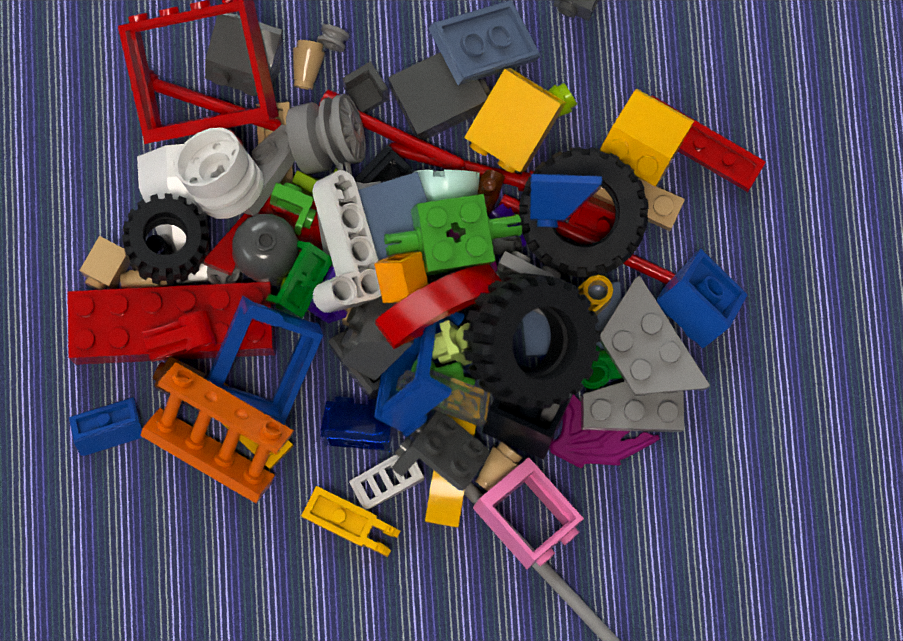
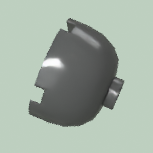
M257 214L247 218L237 228L232 239V257L237 269L247 277L252 278V280L257 282H274L284 278L292 269L299 255L297 247L298 237L293 227L283 218L274 214Z

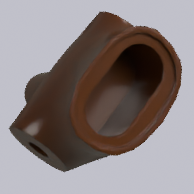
M486 170L479 178L477 195L484 194L487 216L493 211L505 179L502 174L493 170Z

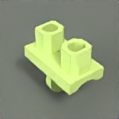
M449 320L440 323L442 332L435 334L432 358H438L441 364L454 360L461 362L463 366L472 363L465 360L463 351L465 348H468V341L463 340L464 329L469 330L470 323H465L460 328Z

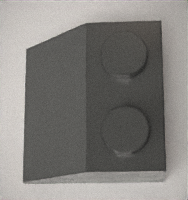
M233 13L217 15L205 58V79L220 86L226 85L241 90L250 96H258L240 16ZM259 22L273 87L281 67L283 30Z
M382 296L352 308L347 317V322L349 323L348 331L341 342V345L344 346L341 361L374 381L414 342L412 340L393 349L376 326L375 320L397 304V302L383 303Z

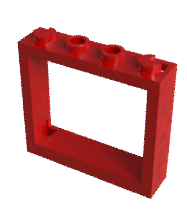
M210 0L191 3V11L180 13L178 6L158 10L160 17L148 19L147 13L129 16L128 24L118 26L144 144L194 135L209 128H231L267 121L279 116L254 0H222V4L215 6L210 5ZM239 11L260 106L162 125L140 31Z

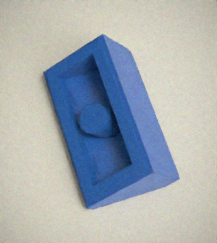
M134 397L69 417L73 442L80 456H86L143 438L140 436L143 427Z

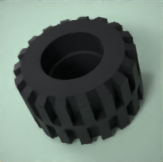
M165 193V198L158 199L157 194L151 195V201L146 203L143 199L138 202V209L136 211L131 209L128 213V221H124V234L122 238L126 258L129 260L131 268L134 271L137 270L140 277L144 280L149 277L152 279V283L160 285V281H167V285H174V280L177 279L184 282L188 280L190 273L195 275L199 271V265L204 264L209 247L206 220L202 213H198V207L193 202L188 205L186 198L180 195L178 200L173 199L172 194ZM168 224L180 228L186 235V243L178 252L170 255H160L151 251L146 245V237L157 226Z

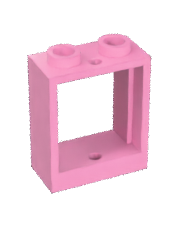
M529 457L480 497L473 507L476 513L527 570L534 563H537L540 567L555 554L552 548L560 541L565 546L580 533L576 527L584 519ZM524 482L563 525L535 551H532L495 509L499 503Z

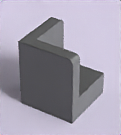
M371 61L342 78L345 92L353 100L357 110L365 114L389 100L388 88Z

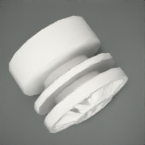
M209 128L195 134L179 150L174 163L175 174L205 213L216 219H229L242 214L255 203L264 185L263 172L233 132L224 128Z

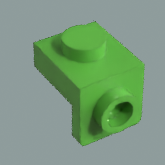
M276 182L271 194L270 204L299 216L294 229L296 235H301L303 227L310 229L317 210L312 209L314 197L304 194L303 190L294 184L284 183L282 185Z

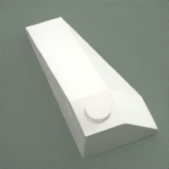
M184 144L165 145L138 156L139 190L146 203L151 201L150 196L155 194L158 195V199L165 198V193H169L176 200H178L180 195L186 198L188 205L193 202L198 207V213L203 214L206 220V227H208L207 214L175 174L174 163L179 150ZM168 224L155 227L158 235L170 238L174 244V253L178 252L186 243V235L180 228ZM200 264L199 271L195 275L190 273L188 280L181 282L180 279H177V283L210 282L206 273L207 266Z

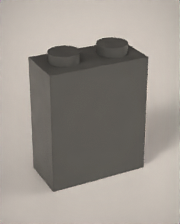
M441 52L388 77L389 88L414 136L423 141L478 115L491 93L484 79H477L457 85Z

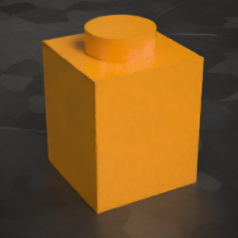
M421 252L392 254L374 263L383 303H398L428 285Z

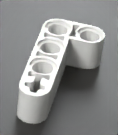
M338 170L317 181L312 190L336 277L318 284L314 289L313 301L323 312H334L356 307L381 296L374 263L378 262V257L356 182L350 173Z

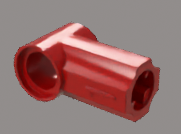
M207 311L192 312L178 318V322L143 332L150 360L154 362L186 351L187 353H197L214 347L217 343Z

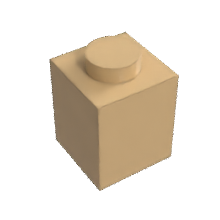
M99 236L79 271L87 278L85 284L95 290H104L105 288L116 289L120 283L121 273L127 271L130 263L126 258L124 248Z

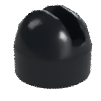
M152 235L146 240L147 247L155 253L163 248L164 250L160 255L174 253V244L169 237Z

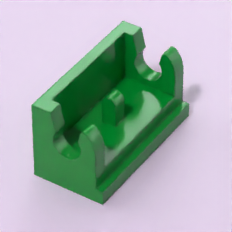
M298 240L297 247L301 252L278 295L268 294L265 301L275 304V308L282 312L303 318L313 299L314 289L318 284L322 283L332 264L331 256L312 243Z

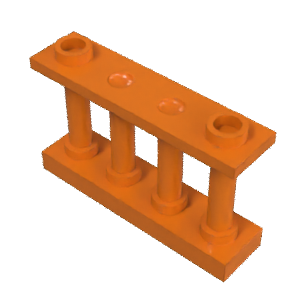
M175 362L159 380L157 385L170 393L164 410L161 408L157 410L143 426L140 436L257 504L275 477L274 474L264 469L269 454L272 452L277 455L292 436L294 430ZM182 400L199 409L194 427L177 418ZM211 418L229 427L223 444L206 435ZM241 435L259 444L252 461L235 452Z

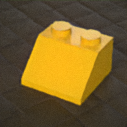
M636 88L613 124L600 151L618 156L620 161L628 164L634 170V174L656 187L664 177L694 121Z

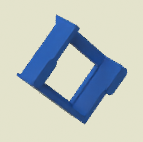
M242 296L206 380L285 425L288 414L322 340L323 333L319 323H313L272 309ZM252 319L301 334L272 400L224 385Z
M456 312L425 327L423 335L414 339L413 344L381 374L375 418L401 431L402 435L407 437L425 423L427 419L426 413L451 395V388L429 377L435 334L442 332L440 323L449 320L458 326L464 319L463 313ZM418 355L415 379L413 380L411 367Z

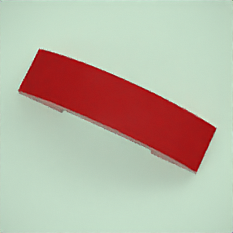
M479 265L457 271L407 296L375 320V324L391 347L396 349L422 336L425 327L474 304L481 293H490L488 290L489 285L495 281L502 280L490 265Z

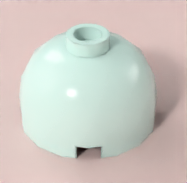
M414 171L418 172L427 202L478 194L480 173L475 171Z

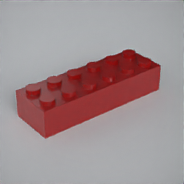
M271 282L67 291L68 358L75 365L151 361L144 342L143 332L178 322V318L196 311H207L217 344L205 351L197 353H187L186 351L171 357L177 360L216 358L242 296L255 303L274 309L273 303L265 301L268 294L274 295ZM252 319L236 357L276 355L275 326ZM169 357L164 358V359H160V360H157V361H165V360H167Z

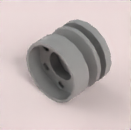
M340 94L336 95L333 99L325 98L320 102V106L309 102L291 107L288 110L286 116L288 142L292 155L304 174L311 175L327 171L332 167L333 162L336 166L339 163H343L344 167L345 162L356 164L364 160L366 153L364 128L360 114L349 95Z

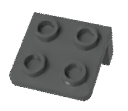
M438 409L427 422L410 434L413 438L412 440L407 437L398 447L395 454L399 458L391 469L402 477L418 459H421L457 490L464 491L489 456V450L478 439L474 438L457 424L454 419Z

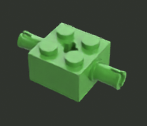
M484 194L416 204L411 209L414 231L384 234V244L399 243L388 245L385 248L387 256L412 251L421 252L426 275L428 276L492 264L495 262L492 245L493 239L521 236L522 225L508 227L521 222L519 214L490 219L487 216ZM451 228L454 233L459 234V238L455 242L453 237H447L446 235Z

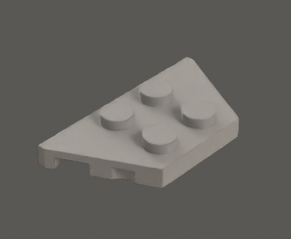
M640 276L636 277L601 332L600 343L634 396L706 390L710 387V384Z

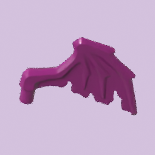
M573 394L563 417L561 435L552 442L550 452L580 469L585 464L620 466V460L652 445L660 437L659 435L653 436L643 432L635 439L621 441V438L630 431L581 430V401Z

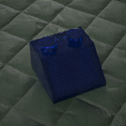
M335 397L334 402L326 401L320 431V438L324 446L391 452L393 427L374 417L376 399L368 400V404L354 403L355 399L350 397Z

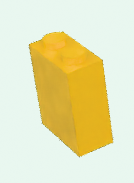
M512 68L504 69L464 138L471 142L470 147L479 154L487 156L490 153L498 158L497 164L510 173H515L516 170L523 172L528 168L567 102Z

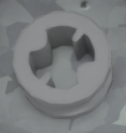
M329 24L322 25L321 31L323 35L318 36L317 42L323 44V47L343 52L345 50L343 42L347 41L350 35L339 27Z

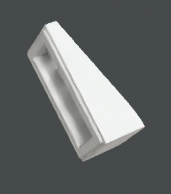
M398 455L388 458L350 480L349 483L362 508L369 510L424 481V476L417 463L415 462L408 471L411 477L405 479L404 475L401 477L393 470L399 481V484L393 486L386 470L392 468L399 458ZM380 474L387 488V491L381 493L374 479V476ZM365 481H368L376 496L371 500L361 484Z

